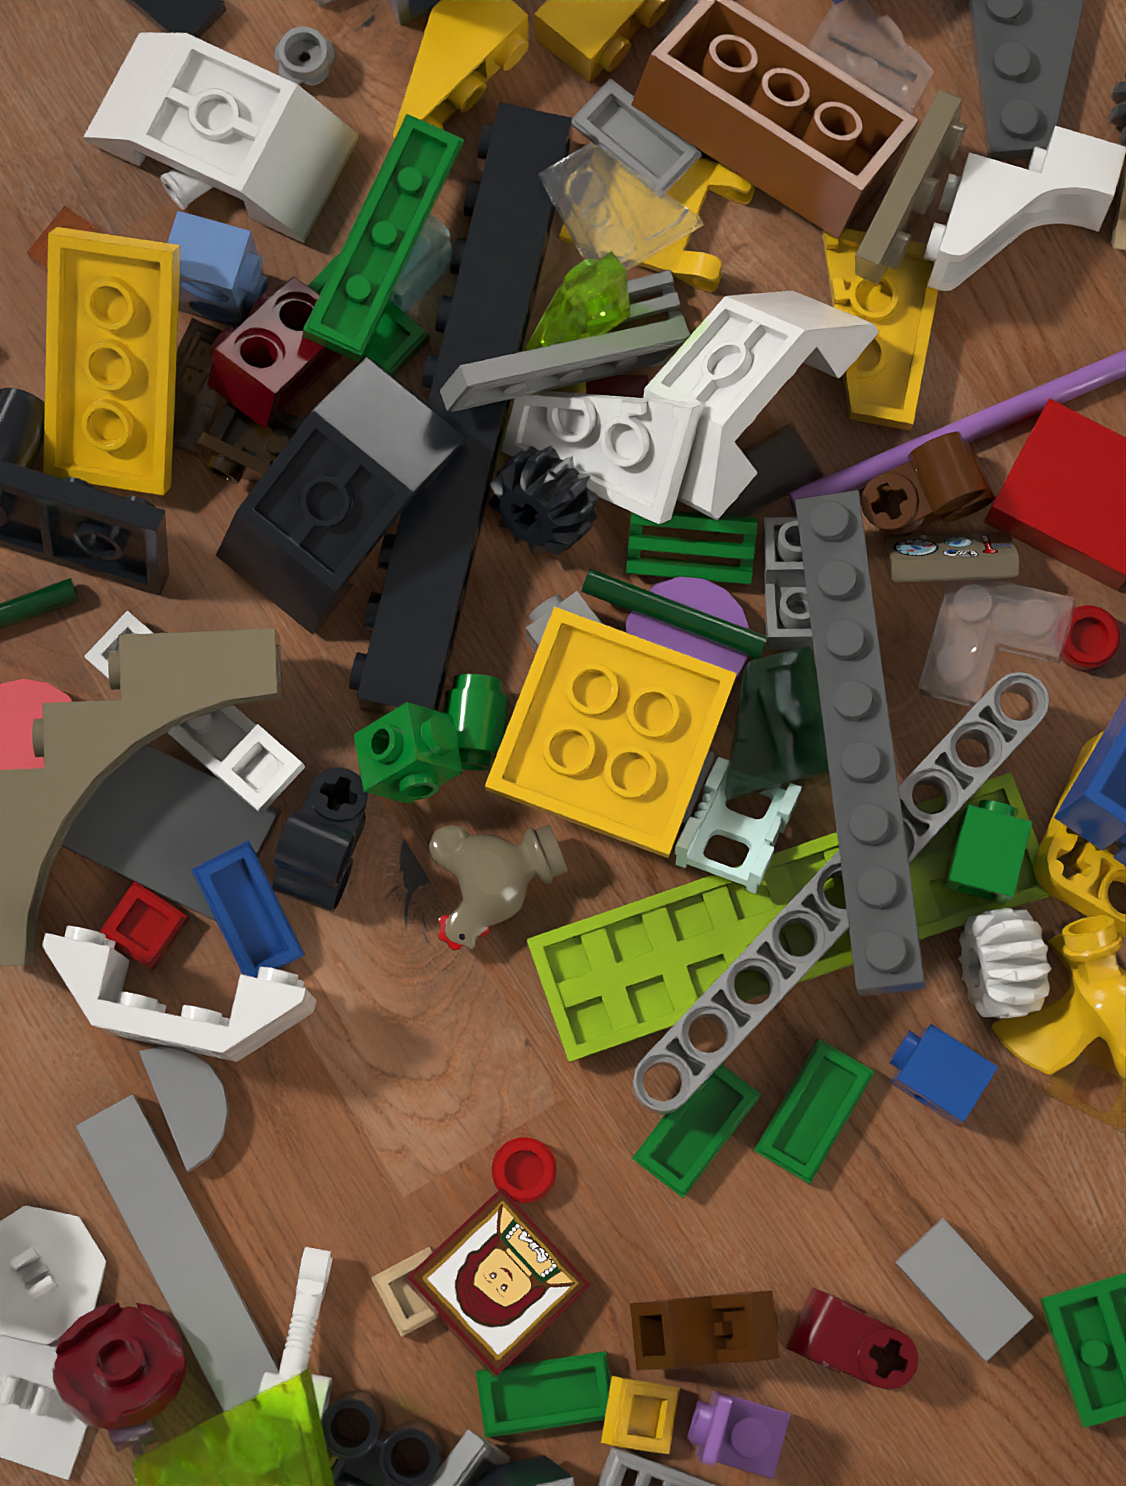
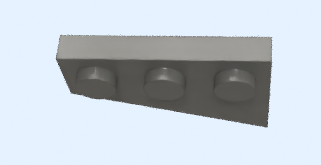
M968 0L987 158L997 161L1031 158L1035 147L1047 149L1054 128L1058 123L1084 0Z

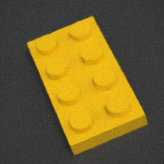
M56 227L48 233L43 473L61 479L75 477L89 484L163 496L171 488L181 245Z

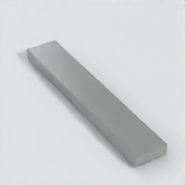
M132 1094L76 1125L77 1131L258 1477L318 1444L319 1442L313 1430L295 1427L294 1419L256 1411L259 1389L264 1373L279 1374L280 1368L137 1096Z

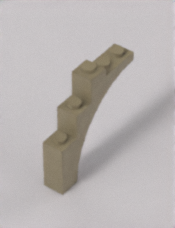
M275 628L118 635L119 651L109 652L108 674L111 690H120L121 700L42 703L43 718L33 720L32 740L35 757H44V768L0 770V967L35 965L38 915L51 866L74 819L106 778L141 747L186 721L232 705L282 698L280 634Z

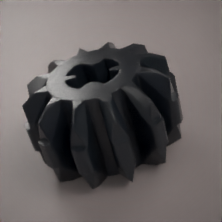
M551 445L541 451L530 446L525 451L518 452L497 472L496 478L490 483L494 496L489 504L502 515L498 526L509 528L514 533L515 544L525 541L537 556L545 551L557 556L562 551L570 549L591 529L592 523L597 519L594 506L598 502L599 497L595 492L586 487L590 475L580 474L574 468L573 456L562 460Z

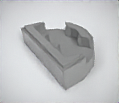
M166 1046L139 1051L186 1171L191 1172L213 1156L215 1149L224 1137L227 1120H229L230 1115L226 1087L213 1067L190 1051Z

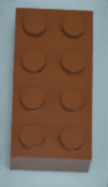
M733 0L698 1L650 54L631 104L648 117L837 239H839L895 169L919 121L916 117Z

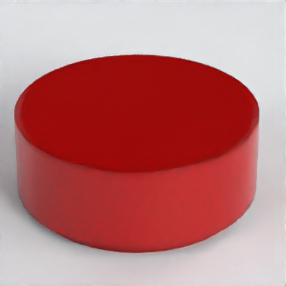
M1092 605L1079 606L1069 611L1059 622L1054 634V646L1060 659L1069 667L1079 671H1094L1105 666L1116 654L1121 640L1120 629L1114 617L1106 610Z
M520 1137L512 1139L500 1147L494 1156L491 1172L493 1182L498 1190L502 1188L514 1202L532 1203L543 1198L551 1190L556 1180L557 1166L552 1152L546 1145L533 1138Z

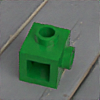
M406 702L354 734L363 792L410 804L415 800L433 796L439 791L441 785L463 773L458 749V735L454 727L452 715Z

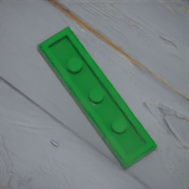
M406 114L305 324L302 337L359 363L361 362L459 156L464 139Z

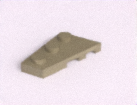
M938 90L855 254V275L878 285L888 267L897 270L912 238L908 231L918 213L924 215L927 212L939 185L938 178L947 162L954 158L965 135L967 125L960 123L961 98L943 90Z

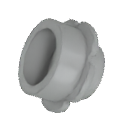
M302 26L289 30L282 37L275 48L274 57L280 64L278 72L281 77L298 85L301 82H305L308 86H314L328 77V67L334 63L335 52L331 42L328 39H324L320 32L313 28ZM302 54H308L310 60L303 63L299 60V57Z

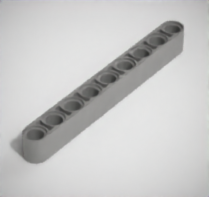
M1015 672L1007 674L998 680L901 783L899 793L909 863L1042 721L1048 711L1049 697L1047 689L1038 678L1028 673ZM1007 693H1015L1024 697L1030 707V718L1017 721L1007 717L1001 710L1000 696ZM967 738L980 742L987 752V764L975 768L962 763L956 752L957 742ZM924 784L937 788L944 798V810L933 815L918 810L912 799L913 789ZM839 850L640 1061L634 1072L632 1090L634 1098L642 1108L650 1113L664 1115L673 1113L683 1106L849 928L847 909L835 908L829 904L823 892L824 883L827 880L835 877L843 878ZM790 924H798L807 928L812 934L814 941L812 952L801 957L791 956L786 953L780 946L778 938L780 929ZM746 971L760 973L769 984L768 999L756 1005L746 1004L741 1001L734 990L735 977ZM709 1018L717 1021L722 1026L725 1033V1043L721 1049L716 1052L705 1053L694 1048L690 1042L688 1032L689 1027L696 1020ZM660 1065L673 1069L679 1076L681 1083L679 1094L672 1100L664 1102L651 1098L643 1085V1078L646 1072L652 1067Z

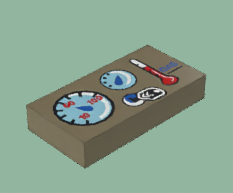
M1010 532L884 537V559L890 579L894 583L1015 578V576L1019 575V554Z

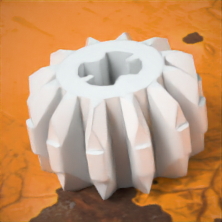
M1012 908L984 911L981 915L968 917L964 927L965 931L961 933L959 938L962 955L958 959L962 964L963 970L961 980L966 983L967 998L971 1004L975 1005L976 1010L982 1017H996L998 1019L1026 1016L1029 1012L1041 1010L1044 997L1049 994L1050 986L1047 976L1052 968L1047 962L1046 953L1048 946L1042 941V928L1039 923L1033 921L1032 916L1027 910H1013Z

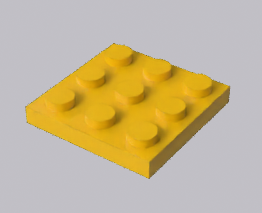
M554 606L488 776L485 790L669 858L737 673Z

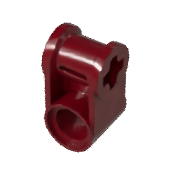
M813 1287L785 1347L839 1374L842 1371L869 1385L882 1389L900 1388L908 1383L916 1373L919 1362L916 1346L911 1338L902 1331L867 1316L866 1312ZM889 1340H892L898 1344L895 1355L904 1360L903 1367L900 1371L888 1370L884 1378H881L875 1374L878 1363L869 1357V1353L873 1346L883 1348L888 1344Z

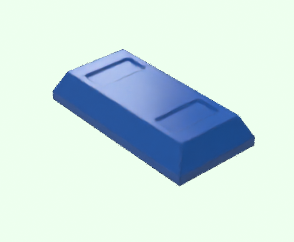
M249 840L190 869L242 975L257 978L260 967L278 970L305 955Z

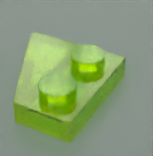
M612 251L598 261L594 258L586 259L569 271L564 278V284L556 291L524 351L602 335L630 317L627 271Z

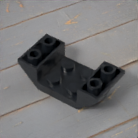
M366 357L312 410L234 514L216 556L314 635L353 585L349 582L350 578L419 490L431 486L468 437L374 360Z

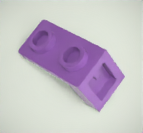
M713 1390L710 1403L698 1400L687 1439L690 1440L691 1444L698 1445L695 1455L701 1463L714 1466L715 1462L773 1479L791 1413Z

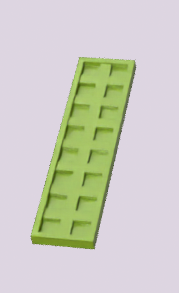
M1012 772L987 780L909 863L919 942L963 927L968 917L981 915L984 911L1005 908L1015 909L1052 896L1040 887L1035 878L1033 864L1039 844L1032 826L1014 896L1005 905L941 888L959 817L968 805L979 807L980 800L1002 802L1018 809L1017 818L1030 821ZM943 796L915 806L923 813L933 815L944 810L945 802ZM837 832L773 854L770 865L756 894L746 891L745 885L714 874L528 938L527 944L568 1062L572 1063L672 1028L838 852ZM835 877L827 880L824 883L823 892L828 903L835 908L847 909L843 878ZM790 924L780 929L778 938L780 946L786 953L791 956L801 957L812 952L814 941L812 934L807 928L798 924ZM849 928L797 984L854 965ZM742 972L734 979L735 993L743 1002L769 994L768 981L758 972Z

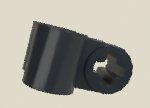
M338 767L327 769L313 781L301 810L292 811L279 838L273 860L274 865L278 866L272 886L275 892L331 913L336 910L353 867V858L351 857L365 825V808L368 793L363 792L360 775L350 769ZM337 803L342 804L339 811H334Z
M360 1390L347 1391L331 1403L322 1415L319 1426L321 1440L326 1449L336 1457H339L333 1463L322 1486H423L431 1481L442 1463L445 1452L443 1438L438 1429L429 1422L418 1419L405 1421L389 1433L384 1430L386 1423L385 1412L379 1400L368 1392ZM344 1408H355L363 1412L369 1420L370 1431L368 1437L363 1440L353 1441L341 1435L336 1423L338 1412ZM410 1437L422 1441L430 1454L428 1466L420 1470H410L402 1466L396 1458L395 1452L398 1441Z

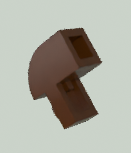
M772 1290L630 1303L636 1370L676 1369L715 1363L780 1359L777 1339L779 1326L774 1311Z

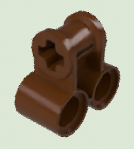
M955 431L938 436L918 446L908 454V462L878 475L868 482L862 492L861 506L867 520L889 536H907L941 519L943 522L948 523L974 514L991 504L995 500V496L970 442L964 441L961 433ZM892 492L897 493L903 499H907L900 504L902 515L896 519L886 512H881L889 507L887 496Z

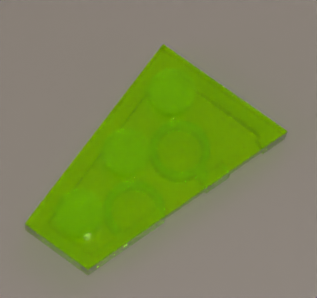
M310 1366L140 1455L132 1461L136 1485L334 1486Z

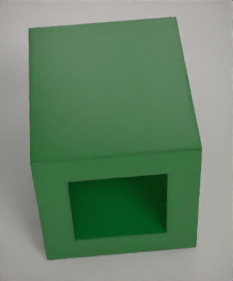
M980 800L979 807L968 805L959 817L941 888L1005 905L1014 896L1032 822L1017 818L1018 809L1002 802Z

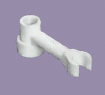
M305 1247L296 1288V1298L292 1312L293 1317L291 1318L292 1323L289 1325V1336L286 1339L288 1342L285 1343L286 1349L283 1352L279 1374L264 1373L259 1389L256 1411L294 1419L295 1427L320 1431L319 1426L322 1415L329 1406L332 1378L309 1374L306 1371L310 1357L309 1352H311L310 1346L313 1344L311 1340L314 1339V1327L317 1325L316 1320H318L321 1302L325 1295L333 1258L330 1257L331 1251Z

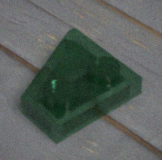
M810 646L754 659L744 667L724 790L727 801L830 774L817 670Z

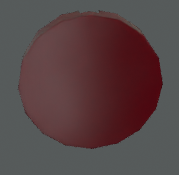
M119 1303L102 1305L79 1317L61 1336L55 1350L57 1358L54 1368L52 1366L53 1383L67 1411L86 1425L109 1430L138 1426L160 1414L179 1393L187 1372L185 1346L171 1318L155 1307L136 1303L137 1308L131 1306L121 1308Z

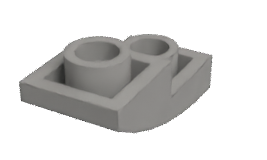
M764 517L763 555L766 636H768L766 641L767 650H814L797 517Z

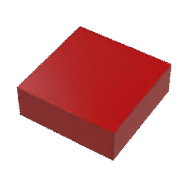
M134 881L99 932L105 934L106 939L115 941V946L154 971L190 918Z

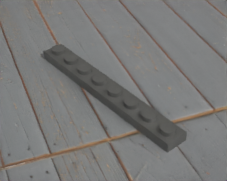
M859 491L795 499L858 996L863 997L925 989Z

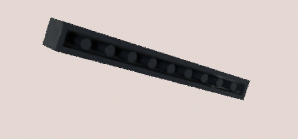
M499 103L495 123L484 122L477 152L478 159L486 160L481 181L471 179L468 185L463 215L472 217L467 239L457 237L454 243L449 272L450 274L458 275L453 297L443 295L441 298L435 330L436 332L444 333L439 355L428 354L421 390L430 392L427 404L468 438L431 486L419 490L400 515L397 532L387 531L384 535L378 568L387 570L382 593L372 591L365 613L364 629L373 630L367 654L357 652L349 682V689L358 691L357 700L361 710L386 715L406 702L435 711L439 710L490 493V483L493 480L511 399L452 412L451 410L447 411L440 390L460 365L523 352L572 144L571 117Z

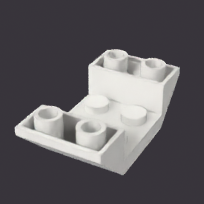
M139 33L84 135L85 142L140 167L147 155L244 200L250 219L302 243L306 241L359 139L356 131L298 84L187 33Z
M795 291L725 296L644 388L643 398L705 403L677 500L718 520L758 473L734 441L755 420L760 411L785 382L795 374L802 363L839 379L879 333L873 323Z
M67 926L64 937L45 933L42 946L92 1026L113 1036L238 1062L314 1013L317 1000L306 988H303L304 981L298 980V975L282 970L260 967L257 978L240 974L230 1019L222 1017V1013L183 1005L181 1017L166 1014V1005L157 1003V999L122 992L130 960L114 950L116 942L106 939L105 934L73 926Z

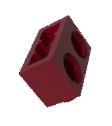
M294 276L276 293L272 290L264 292L251 308L248 319L237 329L233 326L225 328L215 339L209 351V356L213 358L207 386L264 429H267L342 357L341 354L302 337L303 329L317 302L319 294Z

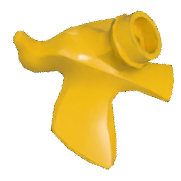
M1110 916L1086 917L1068 924L1063 928L1061 934L1054 936L1048 941L1049 946L1069 970L1070 988L1063 998L1043 1004L1041 1010L1029 1012L1026 1016L1002 1018L992 1024L991 1030L1004 1047L1022 1062L1047 1075H1052L1074 1062L1090 1042L1096 1037H1101L1109 1046L1116 1070L1123 1079H1126V971L1116 963V952L1122 947V934L1117 932L1115 921Z

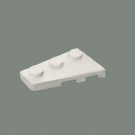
M544 391L521 396L514 400L501 451L514 457L518 452L525 451L530 446L541 451L551 445L558 453L560 459L564 460L573 456L574 468L580 474L590 475L586 487L595 492L597 496L650 521L661 524L672 518L705 403Z

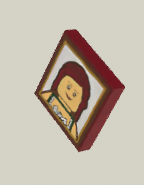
M502 1188L404 1279L492 1378L503 1371L590 1286L589 1282Z

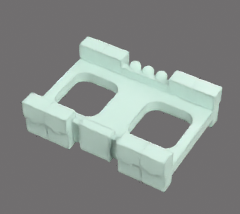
M718 757L705 783L702 802L698 805V811L694 813V818L689 817L676 844L675 854H677L675 865L683 868L687 864L745 885L746 891L756 894L773 857L774 846L779 837V832L784 833L794 808L798 803L802 787L790 783L787 790L729 770L730 761ZM743 787L768 796L772 802L766 815L762 819H753L729 810L726 807V803L733 789ZM714 835H722L746 844L749 847V852L743 865L738 868H732L707 859L703 852L709 839Z

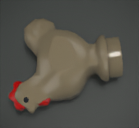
M455 825L445 826L434 832L429 844L432 859L440 867L457 877L463 897L462 902L450 915H442L438 919L441 927L437 934L438 939L446 942L452 951H457L462 946L473 950L476 946V940L488 935L491 926L513 917L522 908L528 883L533 877L541 880L543 883L551 884L554 877L568 872L550 825L533 830L532 827L528 828L524 832L522 844L514 845L496 835H470L464 827Z

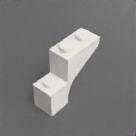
M1055 126L1047 149L1034 148L1028 169L969 152L962 175L957 176L949 173L938 210L949 213L946 225L934 222L923 259L934 262L927 287L941 291L955 289L1019 235L1037 226L1069 224L1099 232L1114 197L1126 147Z

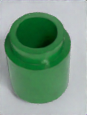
M479 674L456 675L453 677L452 689L445 693L444 713L453 717L454 727L458 735V749L462 770L486 771L490 769V761H495L506 732L509 697L503 694L504 681L499 678Z

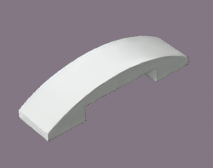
M126 611L84 657L109 680L108 657L110 651H119L118 635L150 634L153 632L129 611ZM234 705L186 721L167 732L186 751L260 814L272 804L305 768L300 760L261 726L254 724Z

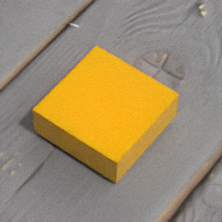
M612 1376L601 1443L669 1454L680 1387Z

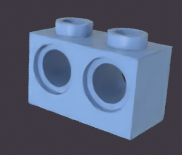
M177 211L167 243L181 245L178 311L239 327L248 319L251 308L269 287V277L263 275V257L258 255L251 231Z

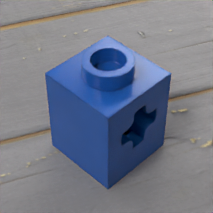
M933 1024L924 1028L920 1036L909 1030L889 1061L891 1065L898 1069L890 1082L892 1085L954 1125L964 1123L998 1069V1066Z

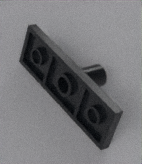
M1 388L0 546L161 595L169 576L165 510L156 508L151 502L141 497L126 496L123 498L97 490L91 484L79 478L66 477L61 479L32 470L33 463L44 441L45 402L21 389Z

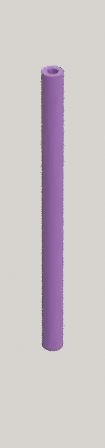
M1126 349L788 493L790 504L797 515L795 499L865 488L868 482L876 476L908 462V454L912 450L938 436L958 431L961 433L964 441L972 442L1042 412L1049 398L1062 404L1126 376Z

